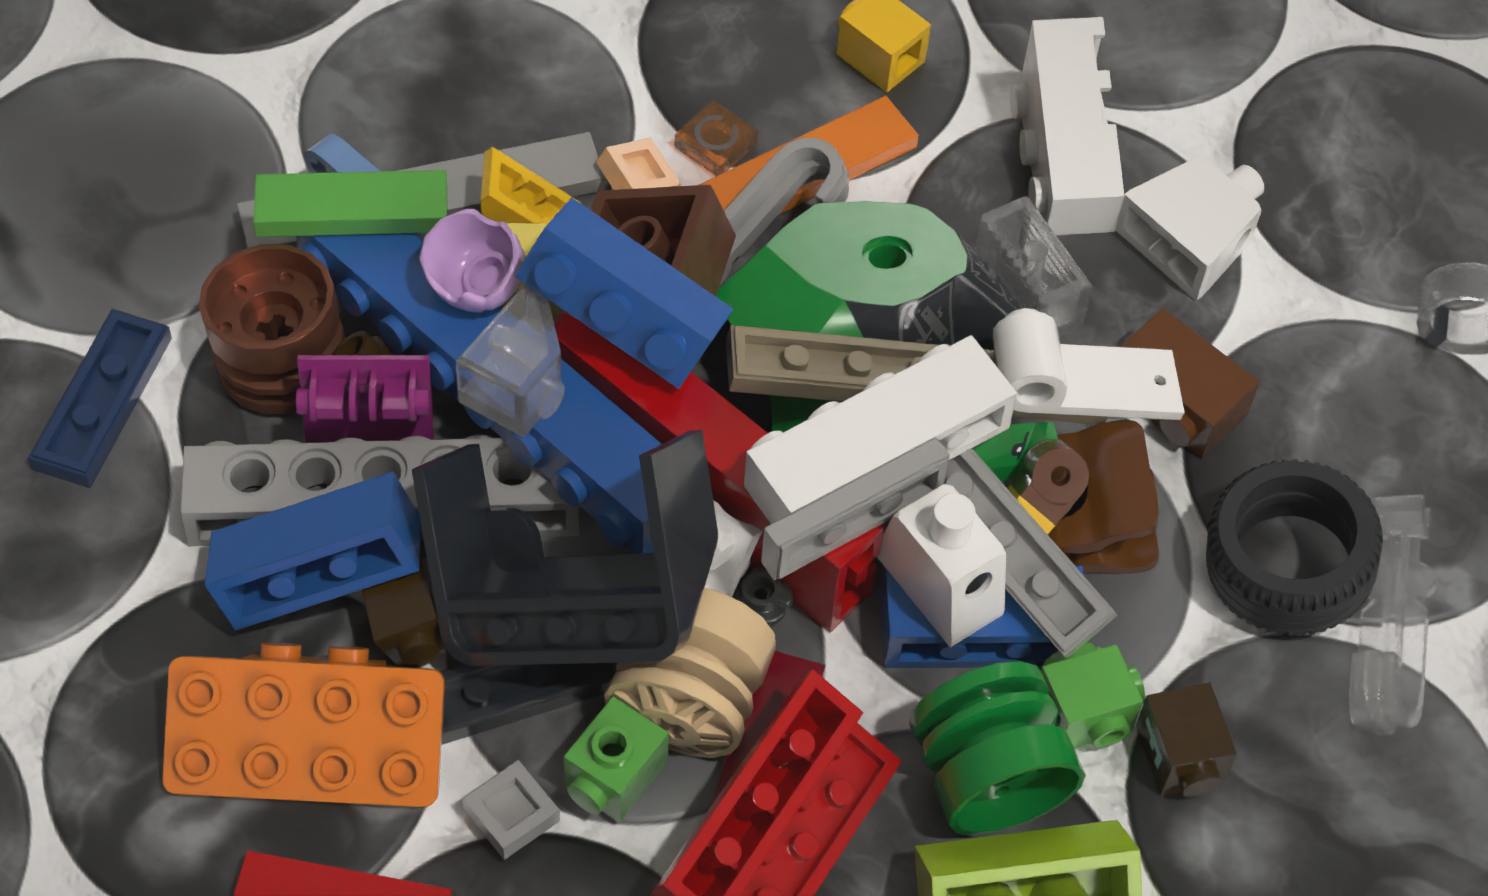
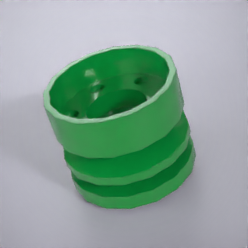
M1022 661L1004 662L968 671L943 683L924 696L911 711L909 720L914 738L922 746L921 756L924 763L932 771H938L934 788L948 824L957 834L978 836L999 833L1022 826L1047 815L1067 802L1083 785L1086 774L1069 735L1063 727L1055 726L1059 711L1052 698L1047 694L1049 688L1043 674L1034 664Z

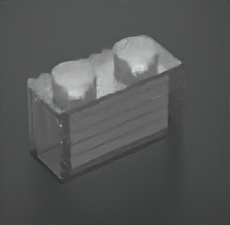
M1024 196L982 214L975 252L1000 277L1021 308L1034 309L1052 317L1057 324L1059 337L1080 328L1084 324L1083 319L1086 317L1084 312L1088 310L1086 305L1090 302L1088 298L1092 295L1090 291L1094 287L1032 201Z

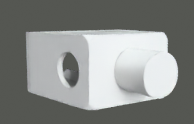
M1196 157L1126 192L1116 231L1190 297L1197 301L1210 289L1252 240L1262 211L1255 199L1264 192L1263 180L1257 171L1248 165H1241L1229 175H1225L1207 158Z
M943 484L893 515L883 534L881 550L877 558L949 647L954 646L1004 614L1006 552L1003 545L978 517L974 504L969 498L959 494L952 485Z

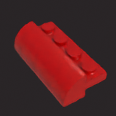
M814 669L805 672L655 886L651 896H814L900 766L902 760L857 723L863 715V711Z

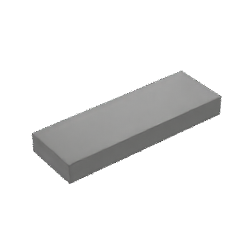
M934 438L764 528L761 563L773 580L781 579L891 520L893 515L899 510L944 484L950 454L939 440Z

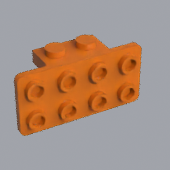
M260 643V654H250L241 659L180 656L170 663L168 671L163 785L172 794L428 807L437 800L439 795L445 690L444 676L436 669L386 666V661L368 660L369 648L351 646L328 647L327 658L301 656V645L292 643Z

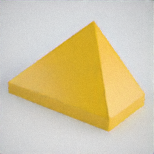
M491 147L484 152L480 201L481 214L486 218L505 223L548 224L570 200V195L496 148Z

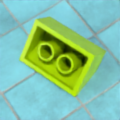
M1118 820L914 846L918 896H1142L1140 849Z

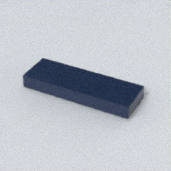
M113 308L111 309L28 457L32 470L91 488L172 339L169 326Z

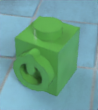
M1086 642L1068 659L1060 651H1057L1044 662L1041 673L1049 688L1047 694L1052 698L1059 711L1055 726L1064 728L1071 739L1074 749L1092 743L1096 748L1108 747L1122 741L1133 731L1141 706L1145 701V689L1139 672L1133 665H1126L1117 644L1102 648Z
M613 696L564 756V786L567 788L569 796L587 812L598 815L602 811L620 823L668 763L669 732Z

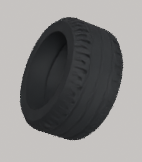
M1282 459V462L1277 460L1269 464L1265 462L1260 467L1254 466L1249 471L1243 472L1241 476H1237L1222 491L1214 504L1207 534L1206 566L1213 588L1224 605H1228L1232 613H1235L1240 619H1245L1249 625L1253 624L1258 629L1264 628L1266 632H1276L1278 635L1288 633V636L1295 634L1304 636L1305 633L1312 635L1319 631L1324 632L1328 627L1332 629L1338 624L1345 622L1347 618L1352 617L1361 608L1362 604L1366 602L1373 590L1382 552V526L1376 508L1369 496L1366 495L1362 488H1358V484L1355 481H1351L1349 476L1346 474L1341 475L1339 470H1332L1331 466L1328 465L1321 466L1319 462L1310 463L1309 460L1301 462L1298 459H1293L1292 461ZM1281 516L1302 517L1323 525L1336 535L1343 544L1348 557L1336 569L1324 575L1309 579H1289L1271 574L1257 566L1244 553L1239 544V539L1247 530L1264 520Z

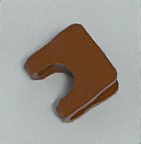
M1125 419L1097 424L1079 432L1057 435L1058 440L1069 444L1084 459L1088 467L1089 478L1087 487L1078 498L1083 503V506L1073 515L1062 518L1048 536L1075 566H1083V574L1093 572L1132 574L1153 569L1159 562V548L1156 536L1159 510L1154 474L1150 469L1142 426L1136 421Z

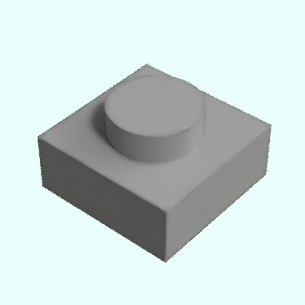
M519 760L462 798L464 811L504 860L560 821V809Z

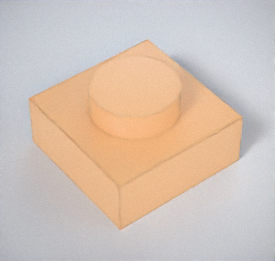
M652 138L606 147L596 161L613 190L681 185Z

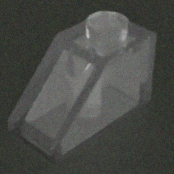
M527 284L523 285L456 360L458 402L522 437L528 434L540 418L548 419L555 413L565 392V386L561 383V351L549 301Z

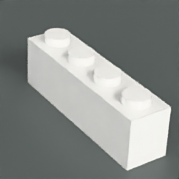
M972 335L951 346L948 344L938 345L929 350L918 363L897 374L892 372L884 373L872 380L864 391L841 403L837 401L828 402L816 409L808 420L785 432L773 431L761 437L746 452L744 487L772 525L934 438H937L950 454V460L1009 429L1017 392Z

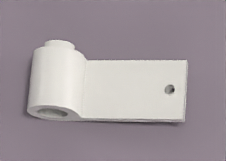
M1029 308L1012 311L999 321L993 329L997 368L1017 392L1014 405L1015 411L1181 420L1185 413L1172 350L1060 344L1057 324L1054 319L1045 313Z

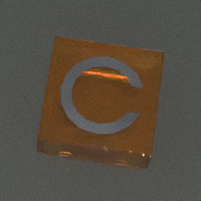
M712 100L675 134L674 147L713 175L718 176L728 171L757 144L758 131Z

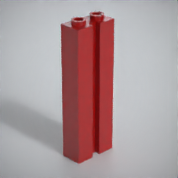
M564 311L555 320L549 331L550 350L661 444L689 430L702 429L713 500L730 516L741 522L754 525L762 531L750 557L751 563L749 566L752 569L764 567L761 563L764 528L770 526L771 523L744 487L746 452L761 437L768 433L693 372H690L678 389ZM882 524L780 579L792 588L794 595L793 603L829 633L873 593L878 566L872 561L880 554L884 526Z

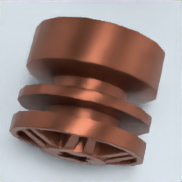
M259 244L237 251L216 265L201 287L199 310L224 391L240 406L262 414H290L296 412L297 388H300L298 355H332L336 347L345 339L343 325L339 318V306L335 288L327 267L309 251L287 244Z

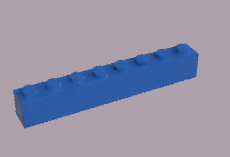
M414 233L296 236L298 248L309 251L327 267L335 292L342 305L350 314L355 317L362 315L378 329L384 342L394 352L399 354L404 352L407 355H429L431 385L440 391L448 390L464 405L466 412L478 426L484 429L490 427L507 442L510 451L521 464L526 467H536L552 481L554 489L567 504L573 507L579 505L597 521L602 533L611 543L618 547L625 545L633 553H654L639 455L661 445L657 439L500 306L493 310H484L482 313H476L455 308L441 299L425 279L419 262L423 241Z

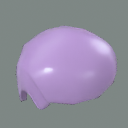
M463 209L441 218L425 235L419 255V262L425 279L441 299L455 308L468 312L482 313L484 310H493L506 303L519 287L522 281L515 277L524 262L526 255L517 235L512 233L510 227L505 222H497L486 218L476 209Z

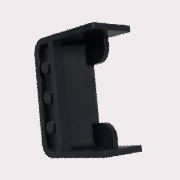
M702 429L689 430L639 455L654 553L544 557L539 529L528 514L513 507L490 508L479 444L465 445L411 469L440 635L447 651L463 664L485 666L658 662L684 647L692 632L718 543V527Z

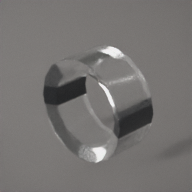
M1470 262L1453 263L1436 268L1424 277L1420 287L1416 321L1419 334L1430 345L1445 352L1459 355L1487 354L1488 312L1465 314L1452 311L1441 304L1454 300H1475L1488 304V265Z

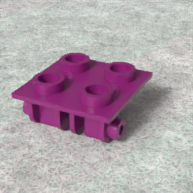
M298 355L300 388H297L296 409L297 415H303L306 443L336 442L344 438H358L364 441H400L411 436H421L434 440L429 355Z

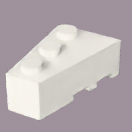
M1103 17L1033 20L1020 83H1013L1011 86L1012 115L1014 119L1022 118L1024 130H1021L1019 141L1021 162L1023 165H1031L1033 177L1029 180L1030 208L1032 213L1040 212L1045 236L1115 232L1123 204L1124 188L1116 124H1108L1101 94V92L1111 90L1110 71H1098L1096 61L1101 38L1105 36Z

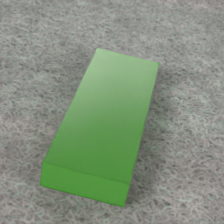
M447 170L256 174L254 204L256 237L428 233L441 218L448 216Z

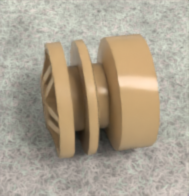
M704 587L692 632L685 646L662 661L617 663V672L610 680L604 694L605 702L607 704L614 696L669 732L668 750L688 756L707 758L729 755L741 742L745 731L744 722L750 717L754 707L752 694L762 685L776 649L775 633L763 617L744 603L719 591Z

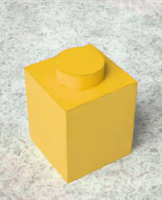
M853 0L842 11L838 19L839 33L836 54L886 93L925 63L931 24L901 1Z

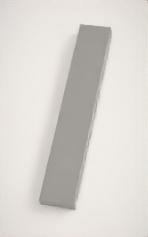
M590 132L499 150L571 197L605 190V176L596 163L598 155ZM484 153L398 170H447L448 215L463 209H476L481 214L480 200ZM255 200L237 203L247 248L259 244H287L298 248L296 236L256 237L254 228Z

